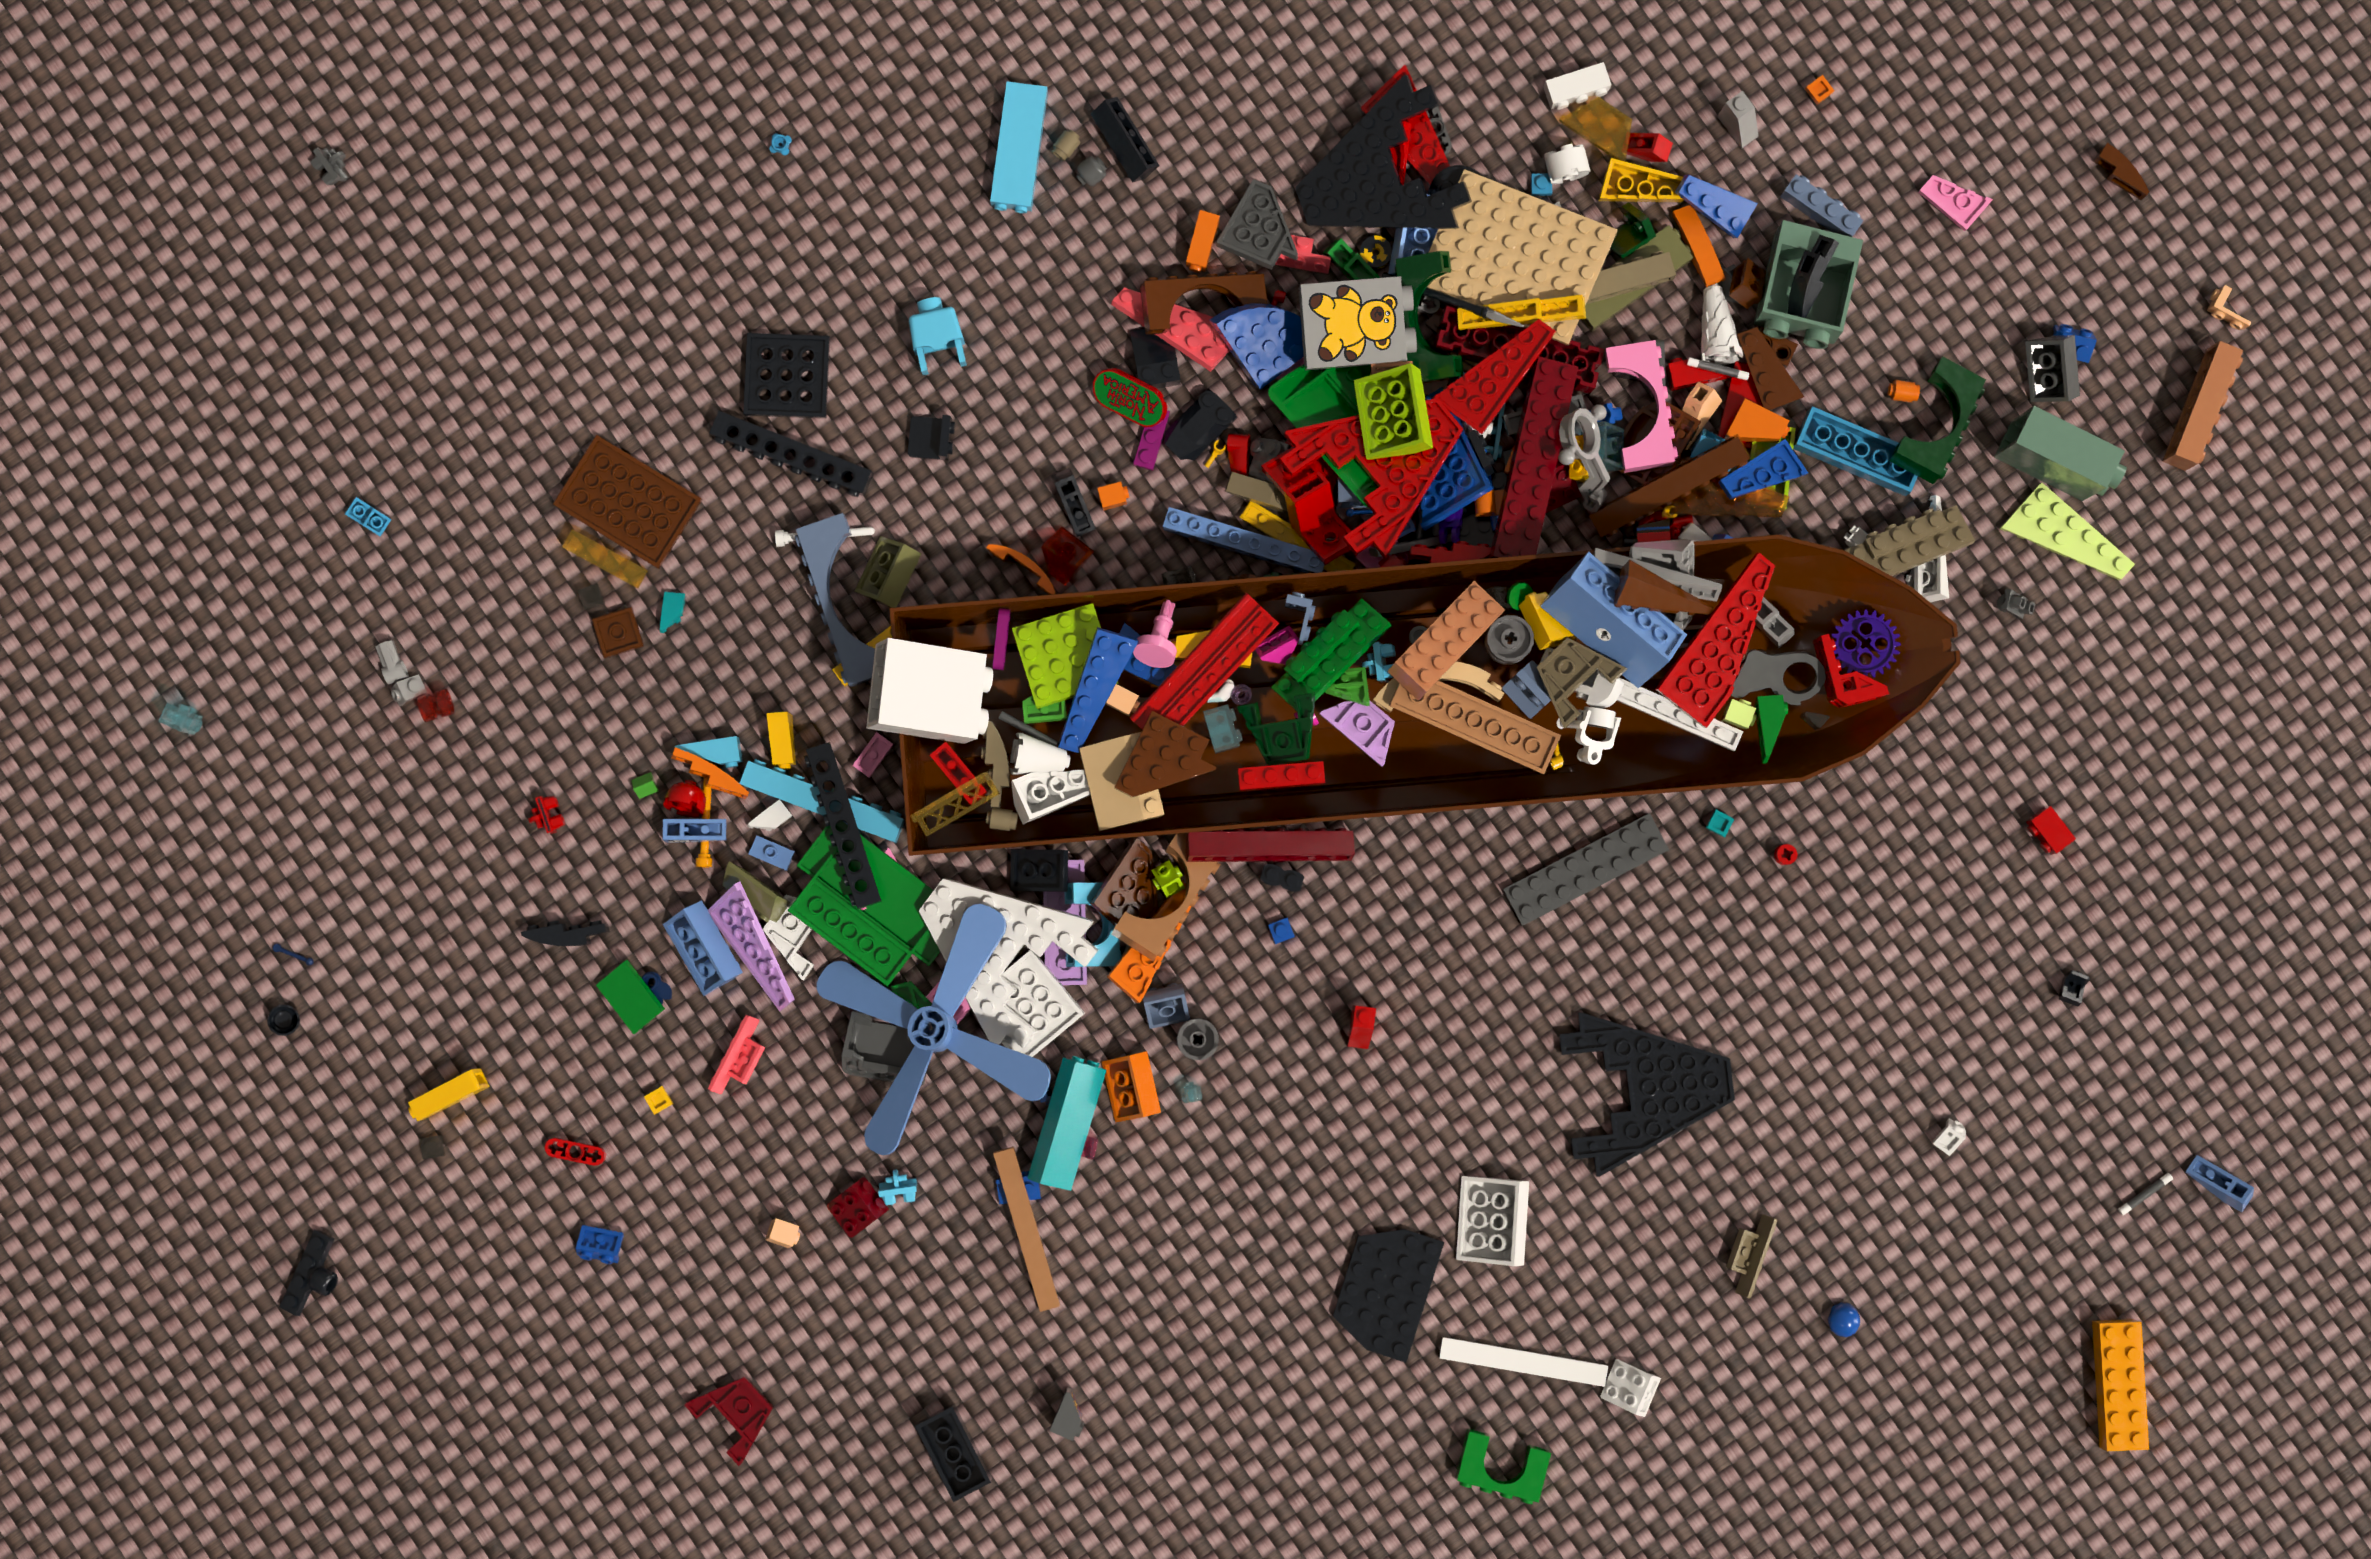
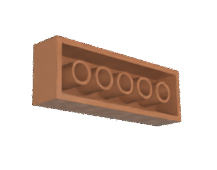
M2222 341L2206 349L2162 462L2186 471L2203 461L2206 454L2204 452L2205 446L2210 443L2213 437V433H2211L2212 428L2218 423L2221 416L2219 414L2220 408L2225 405L2228 399V395H2226L2227 390L2232 387L2236 378L2233 376L2235 370L2240 367L2243 361L2241 357L2242 349Z
M1473 581L1387 672L1419 701L1497 620L1505 609L1481 586Z

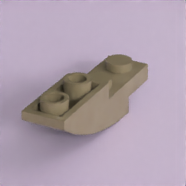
M988 721L986 732L983 734V739H986V747H982L981 760H985L986 765L993 766V769H989V782H992V790H988L987 803H991V808H1001L1002 787L1010 788V766L1003 740L993 722Z

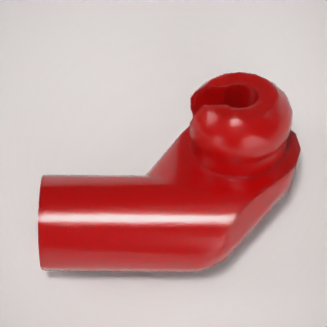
M1692 515L1672 519L1670 523V537L1672 539L1678 538L1682 527L1693 523Z

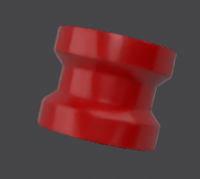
M1790 844L1780 845L1774 851V859L1780 865L1792 864L1797 859V850Z

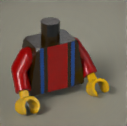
M1667 506L1664 510L1656 511L1652 515L1640 520L1638 526L1634 528V536H1623V547H1631L1637 542L1671 540L1669 519H1666V517H1677V514L1670 515L1669 513L1670 509L1675 508V506Z

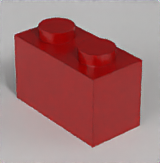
M2052 806L2044 807L2026 821L2028 831L2034 837H2038L2041 841V848L2051 855L2057 854L2076 840Z

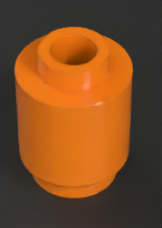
M1894 380L1893 383L1889 384L1888 395L1891 397V400L1912 403V401H1917L1919 398L1920 385H1915V382Z

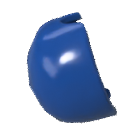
M1841 1302L1831 1308L1828 1324L1831 1331L1837 1336L1850 1337L1856 1333L1860 1326V1316L1857 1309L1850 1303Z

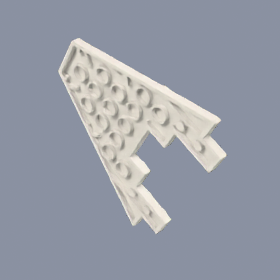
M943 878L920 908L919 913L946 962L962 916L968 907L974 904L987 905L999 911L1006 919L1007 927L1005 934L970 988L966 999L990 1042L1000 1045L1008 1035L1023 1048L1037 1030L1005 1005L1017 988L1006 980L1002 973L1024 945L1041 957L1052 942L1082 966L1086 967L1098 952V949L1083 937L1094 921L952 879Z

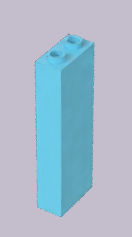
M1006 82L990 199L991 206L996 210L1006 211L1007 209H1015L1017 213L1032 212L1048 96L1047 86Z

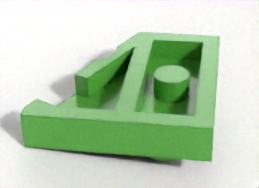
M1365 667L1348 668L1325 693L1361 705L1370 706Z

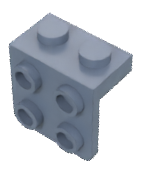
M1292 592V595H1287L1285 607L1305 612L1298 644L1302 645L1303 641L1308 640L1311 627L1307 626L1308 620L1312 621L1316 606L1312 605L1313 600L1304 598V594Z

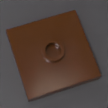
M633 607L592 619L604 659L644 647Z

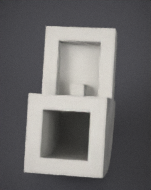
M1598 672L1593 687L1582 684L1574 692L1577 693V698L1587 701L1586 704L1590 707L1605 709L1616 702L1624 682L1617 679L1612 684L1601 672Z

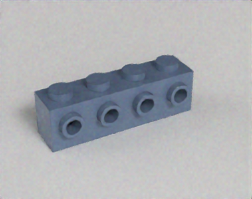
M1796 174L1780 196L1833 233L1853 237L1864 221L1857 212L1849 211L1843 207L1844 204L1841 201L1830 198L1825 190L1820 187H1814L1802 175L1798 176Z

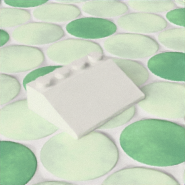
M1472 1176L1461 1177L1456 1260L1507 1266L1524 1265L1529 1181Z

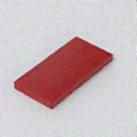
M1734 362L1733 365L1734 369L1749 372L1748 380L1735 377L1730 378L1718 436L1725 438L1745 398L1762 406L1748 364ZM1742 441L1745 448L1751 450L1752 442Z

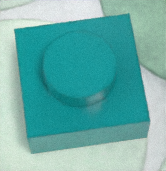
M1714 810L1706 829L1725 838L1734 819L1718 810Z

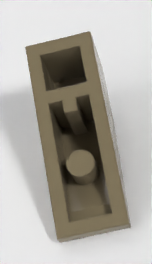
M1231 472L1225 492L1279 513L1288 511L1285 496L1274 484Z

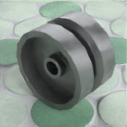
M1513 615L1498 618L1488 628L1485 635V648L1488 655L1494 661L1503 665H1512L1520 662L1531 651L1534 644V634L1531 626L1524 619ZM1506 637L1512 639L1511 644H1507L1508 640H1505Z

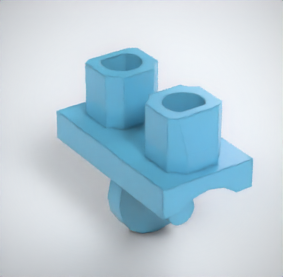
M1375 642L1373 644L1374 655L1373 653H1368V661L1363 662L1362 667L1369 668L1370 675L1377 674V681L1386 683L1389 682L1388 679L1393 678L1387 672L1393 664L1387 665L1386 658L1396 655L1395 646Z
M893 1170V1176L886 1177V1182L879 1183V1197H882L885 1205L896 1203L895 1195L903 1194L904 1202L915 1201V1194L917 1192L916 1178L907 1179L906 1174L899 1175L898 1170Z

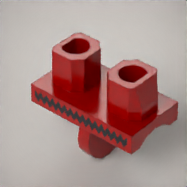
M539 796L535 798L540 814L537 808L531 809L533 817L528 819L529 823L535 822L537 829L543 828L541 821L543 820L545 829L550 834L556 833V829L566 825L562 814L551 816L550 810L559 807L556 796Z

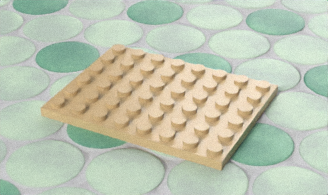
M1464 169L1458 183L1463 181L1466 183L1472 202L1453 210L1459 228L1438 229L1428 252L1449 251L1451 273L1436 278L1429 284L1428 288L1475 305L1583 295L1586 306L1617 234V229ZM1580 319L1544 323L1556 331L1552 337L1553 340L1569 345ZM1523 324V328H1527L1531 324Z

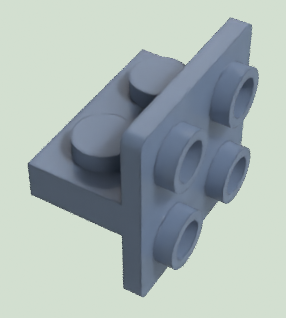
M1533 660L1502 687V691L1529 719L1551 701L1537 669L1538 665Z

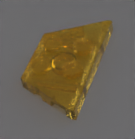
M1600 97L1591 100L1587 105L1576 108L1572 113L1560 117V123L1614 159L1626 162L1632 124L1630 117Z

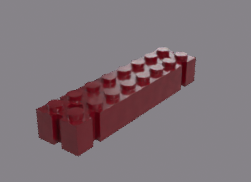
M1446 306L1442 311L1438 326L1442 329L1436 335L1433 348L1446 355L1454 351L1457 352V355H1461V358L1464 360L1480 363L1526 328L1509 325L1459 330L1457 308ZM1457 331H1460V332H1461V334H1460V335H1462L1461 337L1457 335V334H1458V333H1456ZM1551 339L1539 356L1571 365L1578 364L1580 369L1577 372L1574 390L1590 394L1596 387L1599 375L1594 370L1601 365L1605 349L1591 345L1583 349L1580 348V342L1571 340L1569 345H1565ZM1532 367L1525 375L1526 377H1530Z

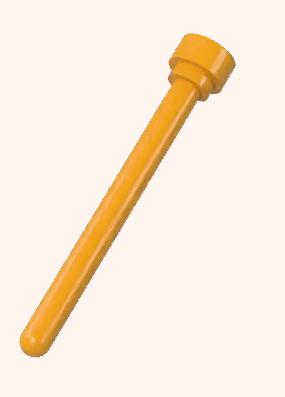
M704 778L703 781L706 808L702 819H710L712 788L706 787L707 778ZM709 841L701 842L700 854L696 858L695 867H712Z

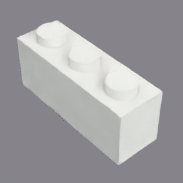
M1602 62L1546 80L1543 88L1550 108L1561 110L1568 107L1569 103L1576 102L1579 104L1587 101L1588 97L1606 95L1611 87V82L1605 64Z

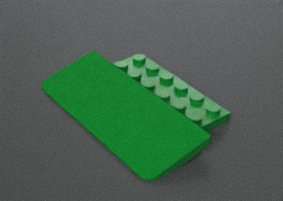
M1303 364L1269 388L1268 396L1295 428L1359 415L1354 380L1369 376L1371 371L1370 365L1330 368L1322 372L1321 369L1305 371ZM1323 455L1322 459L1359 501L1369 508L1364 502V497L1379 487L1354 458L1340 469H1337L1327 455Z
M843 821L836 824V830L839 832H844L848 828V825ZM831 826L826 827L796 865L808 874L812 880L794 901L788 912L887 987L912 954L927 966H930L941 951L919 910L934 890L860 835L882 902L868 906L863 911L858 910L856 905L852 906L849 894H852L850 885L845 886L842 875L846 874L844 866L839 867L836 855L839 854L838 847H833L829 836L833 834ZM846 841L843 843L842 849L850 852L854 849V843ZM852 861L849 864V869L852 872H857L861 867L858 861ZM863 880L855 884V889L859 892H863L867 888V883Z

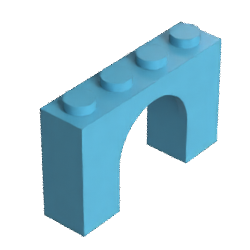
M1068 883L1067 892H1064L1065 904H1086L1092 906L1090 902L1103 883ZM1098 912L1102 919V932L1099 938L1092 944L1098 949V952L1086 967L1115 966L1122 957L1120 939L1111 934L1115 926ZM1066 953V967H1084Z

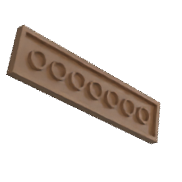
M1437 681L1419 701L1398 683L1389 703V706L1541 774H1545L1561 737L1560 734L1440 681Z

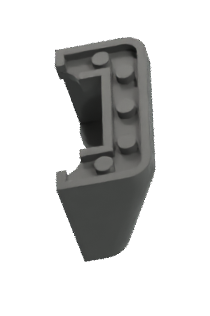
M852 1011L842 1052L843 1072L853 1076L894 1082L915 1046L908 1036V1029L872 1022L871 1016L859 1011ZM925 1073V1076H924V1079H923V1081H922L921 1086L924 1085L925 1078H926V1073Z

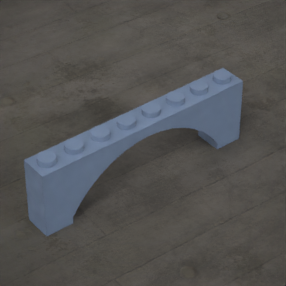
M844 513L797 528L798 535H795V540L798 547L802 546L804 552L801 555L805 567H809L811 573L808 574L811 586L815 585L817 593L814 594L818 606L822 605L824 613H821L822 620L825 625L828 624L830 632L827 634L831 645L835 644L837 649L834 655L837 663L842 664L844 670L841 672L842 679L845 684L848 683L850 687L872 680L875 648L862 643L851 635L838 619L832 605L829 588L832 565L842 543L848 536L852 535L847 518Z

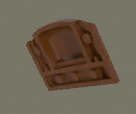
M1656 402L1642 407L1633 416L1621 435L1616 450L1617 464H1615V469L1644 484L1674 468L1689 442L1695 436L1701 423L1700 420L1666 402V406H1670L1671 418L1668 421L1669 427L1673 426L1675 438L1672 439V445L1677 448L1678 459H1675L1674 465L1624 473L1621 450L1642 441L1656 424Z

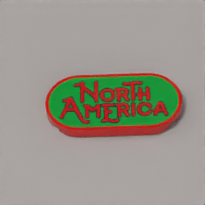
M1117 368L1105 369L1099 372L1093 381L1094 396L1103 407L1140 426H1156L1166 417L1167 403L1164 401L1161 391Z

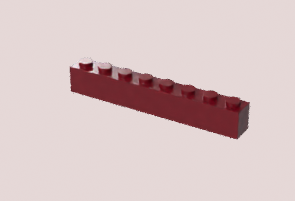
M1299 828L1294 831H1286L1285 829H1275L1273 831H1265V829H1255L1253 831L1234 829L1232 832H1224V830L1190 832L1186 836L1187 862L1351 861L1355 855L1353 831H1347L1346 828H1338L1335 831H1327L1325 828L1306 831V829Z

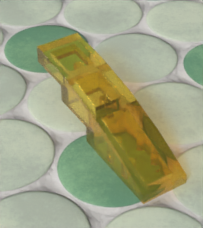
M571 529L562 545V548L635 588H639L648 570Z

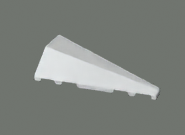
M1937 495L1930 496L1931 504L1929 509H1933L1934 512L1937 510L1942 511L1941 497ZM1946 555L1912 568L1910 575L1906 576L1905 581L1907 585L1915 589L1929 602L1949 598Z

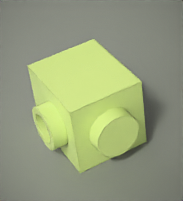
M1731 699L1727 703L1721 721L1746 730L1755 723L1757 715L1754 713L1756 708L1752 707V703L1749 701Z

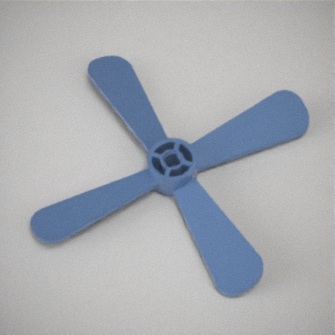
M974 904L964 912L931 1006L921 1007L920 1009L916 1008L848 962L834 961L819 976L817 991L821 997L908 1029V1036L915 1045L866 1127L864 1134L865 1143L870 1150L877 1154L889 1155L898 1147L933 1052H942L949 1049L1025 1100L1038 1101L1045 1096L1048 1090L1051 1074L1048 1066L1042 1060L958 1030L957 1023L953 1017L1005 934L1007 927L1006 919L994 908L983 904Z

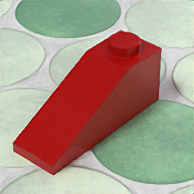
M1672 359L1665 367L1671 391L1696 386L1698 381L1707 384L1731 378V376L1688 366V359Z

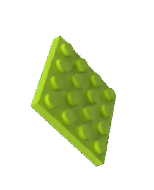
M1093 603L1012 628L1037 709L1074 698L1097 627L1101 628Z

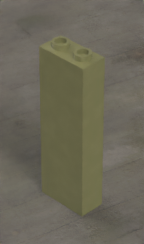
M1668 225L1659 231L1656 237L1647 244L1642 245L1633 251L1631 255L1621 258L1616 263L1623 262V264H1627L1632 259L1643 256V259L1658 251H1663V253L1670 252L1675 272L1690 263L1693 256L1690 247L1687 244L1684 245L1680 240L1679 232ZM1657 285L1586 304V319H1582V321L1592 332Z

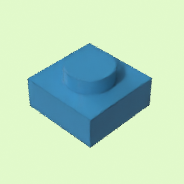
M1548 173L1531 174V196H1552V184Z

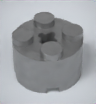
M1200 1018L1185 1022L1177 1035V1044L1181 1053L1192 1060H1205L1214 1054L1219 1043L1218 1032L1214 1025ZM1194 1034L1198 1036L1203 1035L1201 1039L1203 1043L1201 1045L1199 1043L1193 1044Z

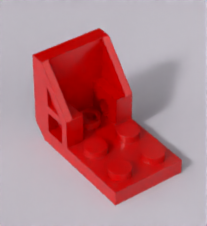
M1829 634L1822 635L1813 640L1816 656L1824 666L1826 675L1824 687L1829 703L1837 708H1842L1889 695L1886 685L1857 671L1840 675L1841 664L1834 654L1836 650L1835 641L1833 638H1830Z

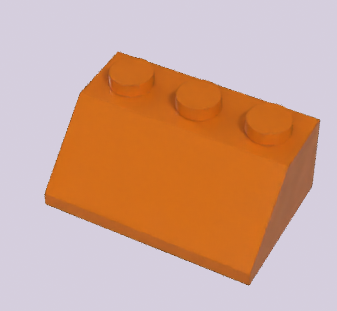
M1147 1051L1101 1061L1103 1069H1106L1105 1080L1115 1123L1161 1113Z

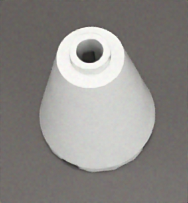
M1016 733L1019 739H1014L1010 763H1014V769L1010 768L1011 775H1026L1033 772H1063L1065 768L1069 767L1070 755H1067L1066 750L1026 734Z

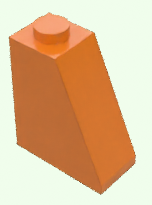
M1202 210L1199 211L1186 260V267H1189L1190 271L1196 273L1206 272L1219 228L1220 215Z
M1745 398L1724 439L1727 440L1738 434L1742 441L1778 443L1781 438H1786L1790 427L1787 426L1790 420Z

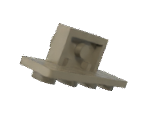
M1762 1214L1756 1233L1739 1228L1726 1266L1728 1269L1742 1273L1735 1291L1737 1294L1749 1299L1751 1298L1776 1228L1777 1219Z

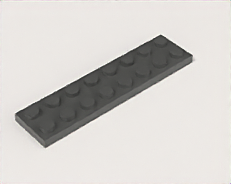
M1649 813L1502 890L1521 926L1668 851L1669 848Z

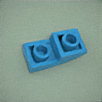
M357 497L345 513V515L380 537L392 520Z

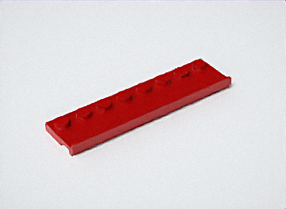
M1246 593L1136 710L1130 719L1143 730L1150 713L1154 711L1184 726L1276 628L1279 622Z

